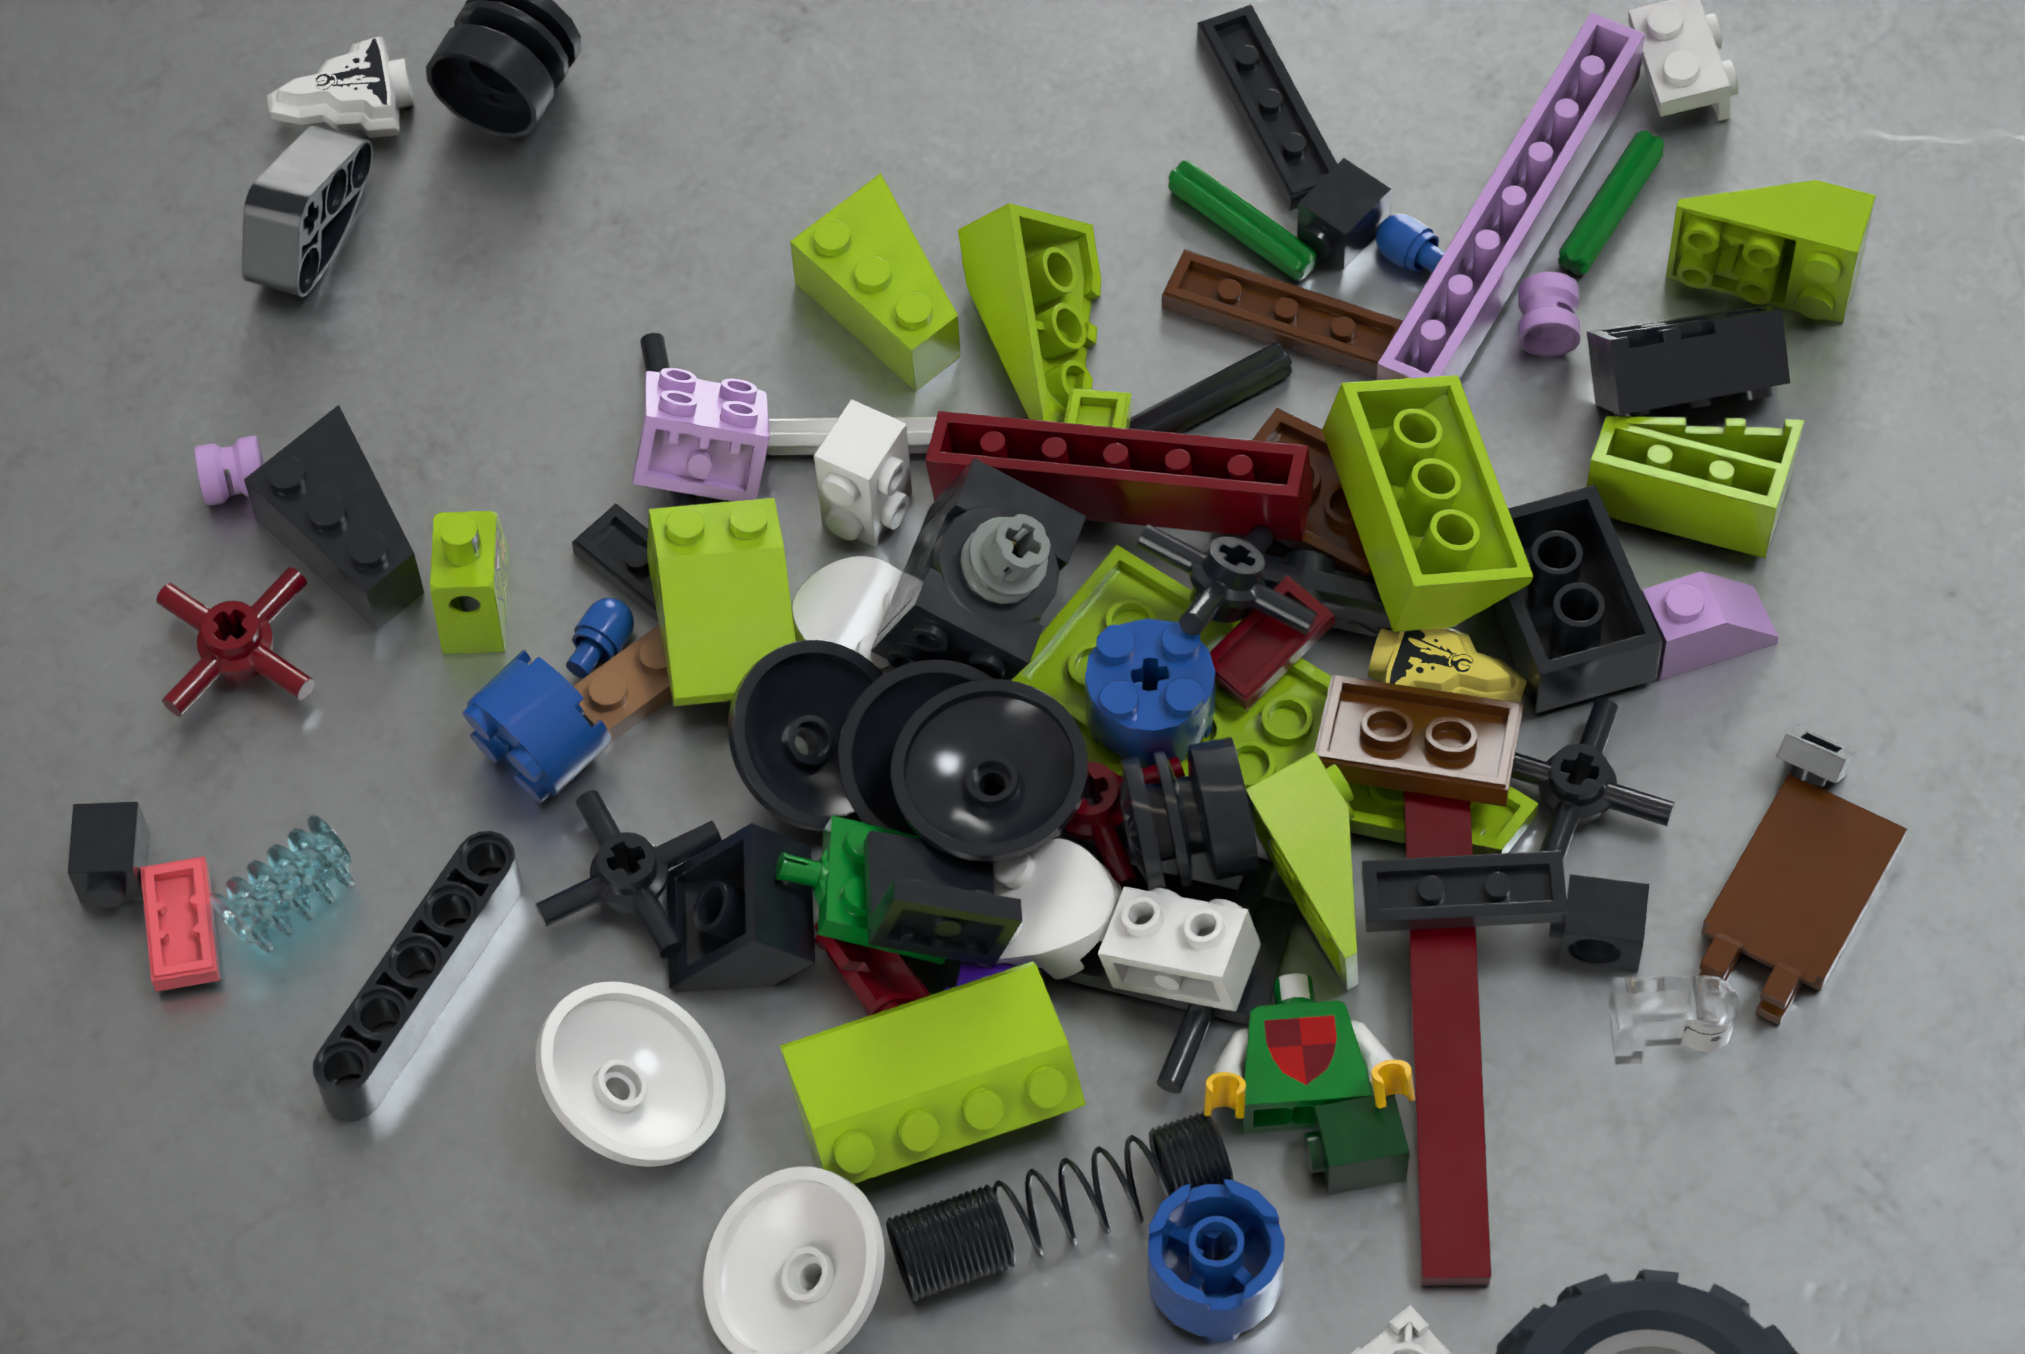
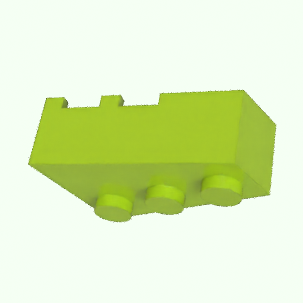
M881 173L790 240L795 284L915 392L961 357L958 314Z
M1606 416L1591 458L1586 487L1596 486L1609 518L1766 559L1794 470L1804 420L1785 419L1783 428L1746 427V421L1743 418H1725L1724 427L1686 426V417Z

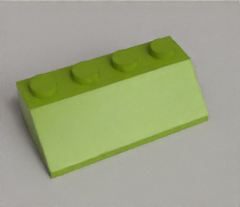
M1449 375L1341 383L1322 431L1392 631L1401 632L1453 627L1529 585L1533 579L1531 568L1459 376Z
M1034 961L779 1046L816 1168L835 1173L852 1184L1086 1106L1068 1040Z

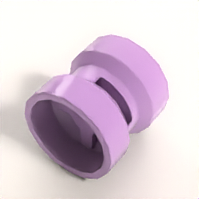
M1542 272L1525 278L1518 288V308L1524 314L1519 321V343L1521 347L1530 354L1541 357H1555L1573 351L1580 343V321L1574 314L1579 308V285L1576 280L1558 272Z
M257 435L238 438L233 446L222 448L215 443L195 446L197 472L206 506L226 503L230 496L244 494L249 498L244 479L264 464Z

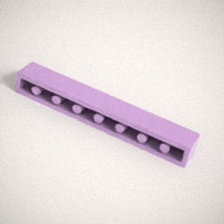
M1591 12L1379 360L1376 380L1458 375L1461 378L1640 76L1645 33Z

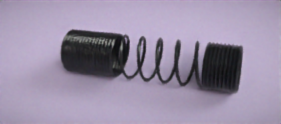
M1203 1110L1201 1114L1196 1113L1188 1118L1183 1117L1182 1120L1177 1119L1176 1122L1171 1121L1169 1125L1165 1123L1162 1127L1151 1128L1149 1131L1151 1152L1141 1139L1130 1135L1124 1147L1127 1180L1112 1155L1104 1148L1097 1146L1091 1158L1094 1192L1076 1163L1066 1157L1063 1158L1058 1169V1184L1062 1207L1043 1175L1034 1169H1030L1025 1179V1196L1029 1219L1016 1195L1007 1184L1000 1180L994 1183L993 1189L986 1184L984 1188L979 1186L977 1190L972 1189L971 1192L960 1193L958 1197L953 1195L951 1199L947 1197L945 1201L940 1200L939 1203L927 1204L926 1208L921 1206L919 1210L915 1208L913 1212L908 1210L906 1214L901 1213L900 1217L897 1215L893 1219L889 1217L886 1221L887 1232L908 1294L912 1300L917 1301L918 1298L923 1299L925 1295L928 1297L931 1293L936 1295L938 1291L949 1290L951 1286L954 1288L957 1284L962 1286L964 1282L968 1284L970 1280L981 1279L983 1275L988 1277L990 1273L994 1275L996 1271L1001 1272L1002 1269L1008 1270L1009 1267H1015L1016 1254L1012 1238L998 1201L999 1187L1010 1198L1029 1235L1037 1256L1042 1258L1044 1251L1032 1198L1031 1179L1033 1175L1045 1189L1061 1220L1070 1244L1075 1247L1078 1242L1066 1194L1064 1173L1066 1164L1071 1167L1080 1180L1093 1205L1102 1229L1107 1235L1110 1234L1111 1230L1100 1188L1098 1153H1102L1110 1163L1128 1197L1137 1222L1141 1224L1144 1218L1136 1192L1131 1164L1130 1147L1133 1141L1136 1142L1148 1159L1166 1198L1181 1186L1190 1183L1192 1189L1205 1184L1223 1185V1179L1234 1180L1223 1139L1212 1116H1205Z

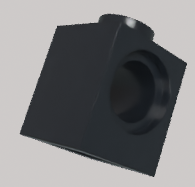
M1570 874L1566 896L1568 908L1566 922L1550 923L1549 937L1562 938L1559 963L1638 972L1644 944L1649 884Z

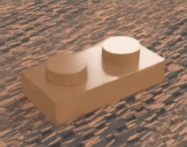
M659 625L573 686L584 697L579 703L585 713L583 717L591 727L597 721L602 720L611 735V742L672 699Z

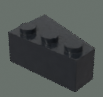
M1769 305L1587 331L1595 404L1614 412V416H1643L1652 413L1651 409L1675 405V409L1705 407L1712 405V398L1735 394L1736 400L1761 399L1773 396V386L1790 383L1782 309Z
M339 405L244 479L256 520L377 631L424 593L415 554Z

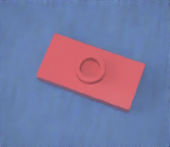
M205 856L140 867L151 981L155 991L221 981L210 873Z

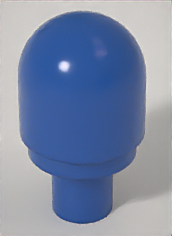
M1394 214L1387 217L1380 223L1376 232V244L1380 253L1406 271L1412 270L1418 273L1426 268L1433 272L1445 251L1438 247L1439 238L1434 234L1433 230L1406 214Z
M603 598L594 602L587 609L574 629L575 634L572 637V641L576 650L566 663L567 669L573 675L582 679L591 673L597 662L604 664L622 650L634 629L633 614L624 602L615 598Z

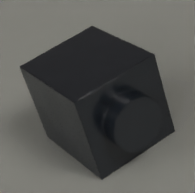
M1343 158L1298 203L1297 238L1313 248L1318 258H1327L1344 270L1376 238V232L1380 223L1390 216L1391 188Z
M138 802L73 804L68 875L80 903H90L98 907L110 908L120 906L127 901H143L140 867L148 866L150 831Z

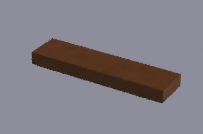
M1185 249L1162 294V308L1271 344L1279 343L1283 348L1377 378V364L1403 322V320Z

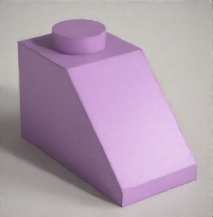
M1700 571L1642 589V594L1663 640L1657 671L1659 680L1778 644L1779 636L1755 587L1752 585Z

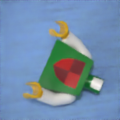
M1301 973L1286 974L1274 980L1275 1005L1257 1006L1251 1009L1249 1027L1242 1028L1231 1035L1212 1069V1075L1207 1077L1205 1082L1204 1115L1212 1116V1110L1218 1107L1234 1109L1236 1111L1235 1118L1242 1119L1243 1134L1313 1129L1315 1106L1372 1096V1088L1374 1090L1375 1105L1378 1109L1387 1106L1386 1097L1392 1094H1402L1408 1098V1102L1414 1101L1412 1069L1407 1062L1395 1060L1364 1023L1351 1020L1344 1002L1339 1000L1315 1002L1313 980L1310 976Z

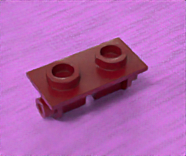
M817 921V922L815 923V925H814V929L816 930L817 933H818V921ZM821 935L816 936V944L820 949H825L866 1009V1016L930 996L903 955Z

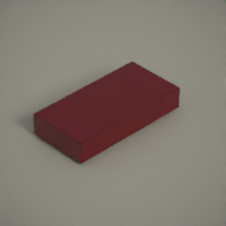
M1288 575L1273 590L1318 613L1317 619L1307 636L1253 609L1210 651L1215 669V684L1246 711L1335 624L1334 614Z

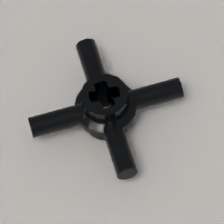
M1150 524L1144 528L1139 537L1137 547L1189 574L1193 585L1190 593L1191 604L1179 619L1181 629L1188 635H1199L1211 620L1222 623L1239 621L1243 617L1246 608L1249 607L1262 612L1305 636L1308 635L1317 619V612L1265 585L1261 575L1265 565L1263 555L1274 540L1272 532L1265 526L1258 525L1253 527L1243 540L1227 536L1216 538L1211 542L1208 551L1204 553Z
M1604 698L1595 700L1579 744L1563 747L1547 761L1517 752L1515 755L1511 778L1538 786L1540 798L1552 815L1539 851L1562 850L1563 862L1576 826L1592 823L1608 809L1668 827L1675 806L1674 801L1617 784L1615 772L1603 755L1619 711L1618 705L1611 700Z
M596 790L585 792L576 800V806L600 848L592 860L590 878L535 903L544 926L548 927L602 901L619 913L627 915L637 914L661 958H670L682 950L684 944L661 905L659 897L667 886L668 869L689 860L722 840L716 825L711 820L656 846L642 835L632 832L621 833L599 792Z

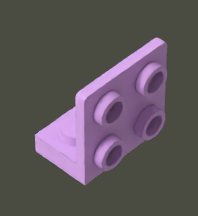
M665 368L660 373L646 371L644 379V420L633 470V484L728 501L757 499L770 439L767 393L758 390L754 384L740 379H724L721 383L699 380L693 373L678 368Z

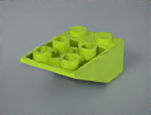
M1809 180L1681 198L1676 206L1665 278L1681 281L1692 288H1708L1738 296L1750 303H1765L1800 312L1811 319H1827L1843 324L1861 267L1876 195L1820 180Z

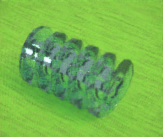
M312 814L307 820L310 833L299 828H294L289 832L287 840L290 850L279 844H274L268 849L267 858L270 866L258 860H253L246 868L249 882L237 876L230 878L226 883L229 899L215 892H212L209 896L216 912L237 937L248 945L253 943L268 954L274 950L268 934L269 929L274 927L287 937H291L294 934L288 914L294 911L308 921L315 918L309 902L311 896L315 895L328 905L335 902L329 885L330 881L335 879L349 889L355 886V881L349 868L352 865L348 850L333 829L317 815Z

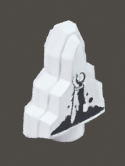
M381 36L352 44L348 54L326 60L317 74L292 79L267 95L271 119L298 125L326 122L339 132L362 130L369 138L399 135L398 109L414 106L405 58L389 61L386 45Z

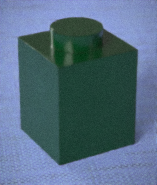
M1395 1094L1387 1096V1106L1379 1109L1375 1105L1374 1095L1314 1107L1313 1132L1303 1134L1304 1148L1311 1174L1322 1172L1327 1195L1407 1181L1410 1152Z

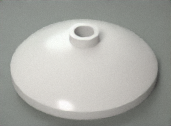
M594 983L579 988L567 995L552 1010L541 1027L537 1039L535 1061L538 1080L544 1097L563 1126L575 1138L593 1151L609 1159L634 1166L652 1167L678 1162L697 1151L716 1129L722 1117L726 1098L725 1077L721 1061L711 1040L697 1021L678 1004L664 995L631 983Z
M800 1166L779 1170L763 1177L747 1188L732 1203L713 1234L706 1255L703 1274V1294L709 1321L720 1341L731 1353L836 1354L853 1339L867 1320L875 1304L884 1271L885 1251L882 1229L878 1217L866 1196L850 1181L835 1173L821 1168ZM821 1272L820 1280L815 1287V1279Z

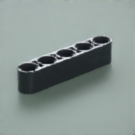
M494 831L477 832L468 836L460 844L318 1051L313 1062V1075L327 1111L335 1118L344 1121H358L369 1116L379 1106L519 899L522 891V878L515 850L510 840L501 833ZM486 868H502L497 874L492 876H478ZM453 918L468 919L463 925L456 928L442 927ZM417 970H432L427 977L421 980L412 981L406 979ZM386 1021L397 1023L387 1032H370L379 1023ZM347 1074L361 1075L355 1083L349 1086L339 1087L334 1085L339 1078Z

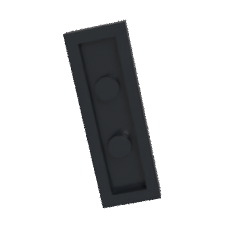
M1562 850L1362 861L1361 873L1366 932L1566 922L1568 908Z

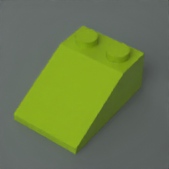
M775 498L649 509L647 560L673 706L732 701L738 684L752 665L771 651L783 645L796 642L785 549Z
M1316 751L1247 788L1246 794L1257 839L1348 991L1359 984L1349 820L1355 817L1349 801L1354 799V796L1339 768L1335 764L1325 768Z

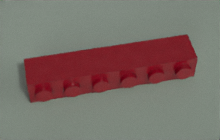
M938 411L925 459L934 501L968 464L976 458L1085 515V520L1141 526L1150 524L1161 528L1246 536L1253 527L1262 525L1272 532L1274 539L1303 541L1313 495L1308 445Z

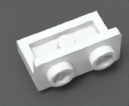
M1667 0L1628 10L1630 28L1645 33L1642 64L1660 116L1712 104L1718 121L1729 119L1730 96L1737 95L1739 87L1732 61H1722L1718 49L1722 48V37L1715 14L1705 15L1700 0Z

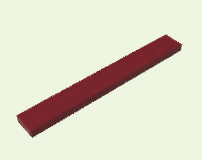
M1403 791L1405 858L1473 855L1470 801ZM1476 927L1408 930L1422 1286L1490 1285L1491 1255Z

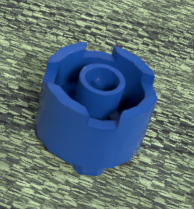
M1142 619L1121 625H1110L1099 634L1096 646L1088 657L1085 674L1086 718L1092 738L1097 744L1101 741L1107 749L1120 755L1121 759L1137 756L1141 768L1153 765V752L1164 751L1168 759L1177 756L1180 762L1186 759L1189 745L1200 743L1204 736L1207 739L1212 730L1215 712V669L1208 648L1200 641V634L1191 636L1181 629L1179 622Z
M522 650L467 702V709L462 713L467 722L475 729L470 734V737L477 747L493 762L497 763L504 757L520 771L515 776V780L533 800L540 804L550 795L557 796L611 744L612 740L602 720L597 721L591 727L583 717L585 713L579 703L584 697L557 670L539 656L531 663V658L526 650Z
M1223 1179V1185L1205 1184L1192 1189L1191 1183L1181 1186L1161 1202L1149 1225L1148 1284L1151 1297L1155 1300L1156 1306L1174 1325L1198 1336H1207L1215 1342L1235 1340L1241 1332L1251 1330L1272 1312L1282 1292L1285 1237L1279 1224V1216L1276 1209L1259 1191L1235 1180Z

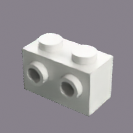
M851 399L814 454L822 524L826 525L831 532L840 538L849 541L858 539L876 548L888 528L895 530L901 524L909 506L912 484L907 426L902 421Z
M1124 887L1098 955L1113 988L1236 1012L1261 943L1248 909H1243L1231 901L1224 899H1213L1210 902L1180 897L1170 890L1158 887L1148 891Z

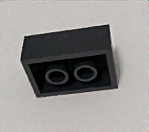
M1592 485L1508 508L1531 568L1533 579L1529 585L1491 605V608L1518 673L1527 681L1525 690L1535 713L1656 680L1663 640L1596 486Z

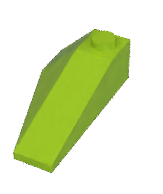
M1007 203L958 229L966 286L1028 418L1032 420L1064 422L1070 389L1092 390L1093 377L1086 368L1087 348L1095 345L1097 340L1098 327L1090 322L1091 302L1100 297L1102 283L1093 224Z

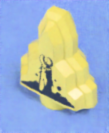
M1450 627L1393 632L1392 630L1381 628L1373 649L1368 671V678L1380 682L1521 703L1527 684L1523 677L1502 660L1477 653L1469 635Z

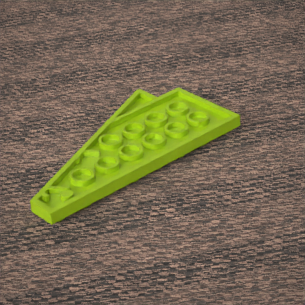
M1116 545L1040 634L1030 663L1011 681L1033 686L1058 701L1070 713L1082 733L1088 762L1103 764L1121 777L1123 774L1121 756L1107 749L1101 741L1098 744L1092 738L1086 718L1085 674L1088 657L1096 646L1097 636L1110 625H1121L1142 619L1179 622L1181 615L1191 604V590L1119 545ZM1211 620L1200 633V641L1210 652L1241 620L1233 623ZM1300 658L1248 711L1215 684V712L1212 730L1207 739L1204 736L1200 743L1231 736L1240 763L1245 789L1251 787L1314 752L1331 676L1303 658ZM1186 752V759L1181 762L1185 776H1188V752ZM1347 782L1354 796V799L1349 801L1355 815L1354 818L1349 820L1350 833L1405 843L1403 791ZM1511 786L1506 807L1470 801L1473 855L1508 853L1536 818L1539 803Z

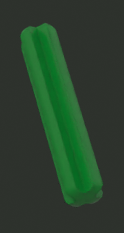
M1642 130L1635 134L1560 248L1558 263L1564 270H1570L1575 275H1582L1588 272L1663 157L1665 142L1660 136L1652 135L1647 130Z
M1183 160L1176 168L1172 169L1168 176V188L1178 197L1292 279L1301 281L1313 271L1317 264V253L1313 248L1191 161Z

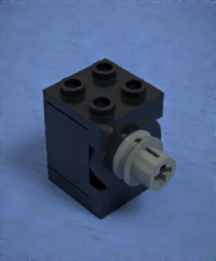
M974 458L929 507L871 652L887 659L893 668L922 660H949L972 666L993 679L1012 680L1030 663L1044 627L1039 624L1040 619L1056 595L1059 573L1069 563L1086 516Z

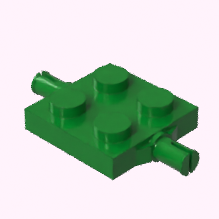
M832 815L823 832V849L819 861L790 855L786 852L781 853L776 866L777 873L775 878L776 880H785L812 887L819 907L817 935L943 965L946 958L868 945L864 840L870 831H878L918 839L922 838Z

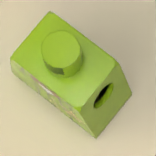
M439 512L433 517L430 593L442 654L505 652L509 546L498 513ZM461 596L475 598L479 601L480 607L474 611L465 612Z

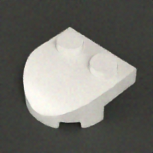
M867 556L848 557L823 567L801 586L791 602L795 640H822L837 643L863 655L883 674L894 669L887 659L871 652V649L903 572L883 560Z
M1052 839L1038 849L1022 856L994 861L995 895L1021 899L1022 923L996 964L1008 963L1020 966L1034 961L1038 968H1043L1056 980L1072 976L1083 970L1084 965L1080 959L1098 941H1103L1122 893L1121 886L1111 876L1108 869L1083 847L1064 839ZM974 963V964L977 965V966H983V967H990V968H991L990 965H984V964Z

